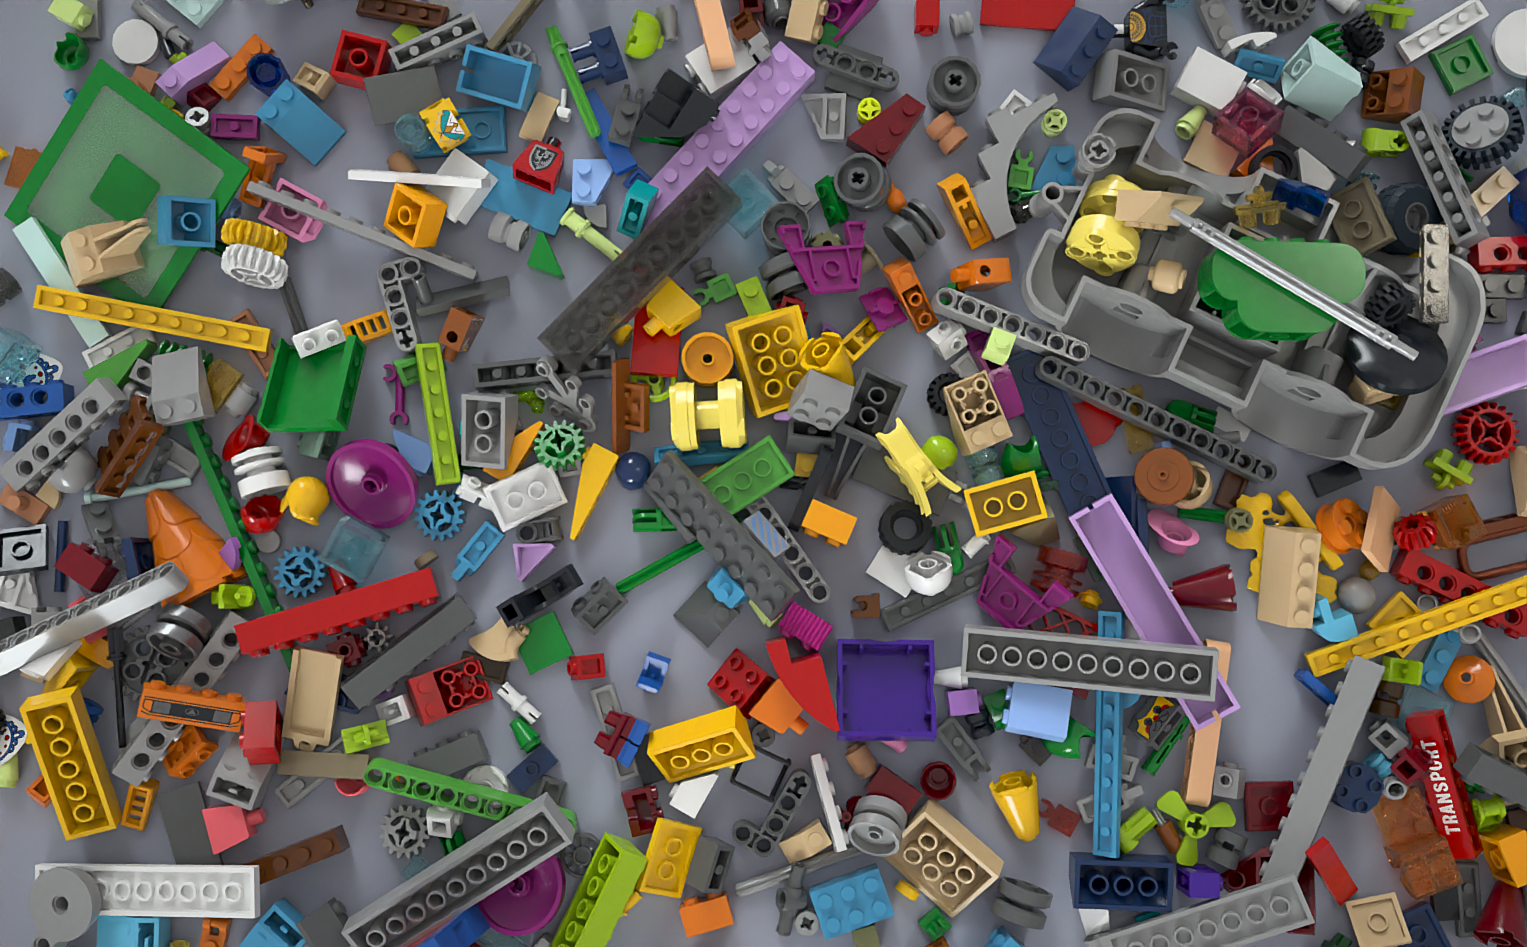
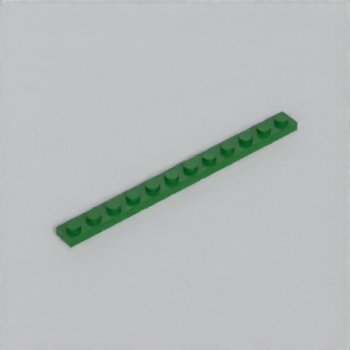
M204 420L183 423L231 537H237L241 544V548H238L239 556L242 559L265 616L284 611V607L279 605L276 596L278 593L275 586L268 580V569L265 563L259 559L257 554L259 549L256 542L251 540L249 533L245 529V524L239 512L241 509L240 504L232 496L230 491L231 483L228 477L223 475L220 468L222 467V462L219 456L214 454L211 447L213 441L210 435L204 431L202 426ZM295 647L281 650L289 672Z

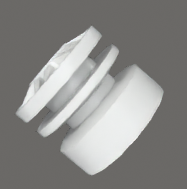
M257 447L231 458L232 466H240L234 469L235 475H247V478L237 483L241 499H252L263 494L272 495L289 488L291 484L289 472L287 470H276V468L286 462L285 458L279 457L283 454L282 447Z

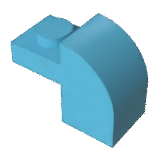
M1316 593L1313 626L1310 630L1332 642H1342L1359 636L1352 613L1342 608L1331 612L1328 599Z

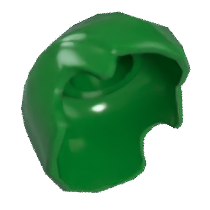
M67 32L65 33L66 39L64 41L56 42L57 50L54 53V61L63 70L73 71L80 69L88 62L89 47L76 33Z

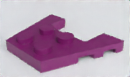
M866 220L846 221L843 224L847 245L805 247L800 224L780 225L777 232L812 295L856 292L860 288L861 255L865 241L863 236L866 229Z
M1001 533L995 538V547L990 555L989 567L986 575H984L976 603L1004 628L1022 629L1070 600L1074 595L1056 581L1042 598L1039 597L1005 567V564L1018 547Z

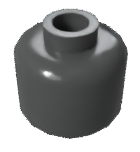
M764 0L762 3L763 15L767 25L777 30L786 28L791 1Z

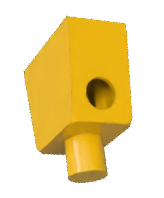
M668 278L647 304V315L650 320L643 328L652 337L661 329L670 337L674 336L702 317L701 306Z

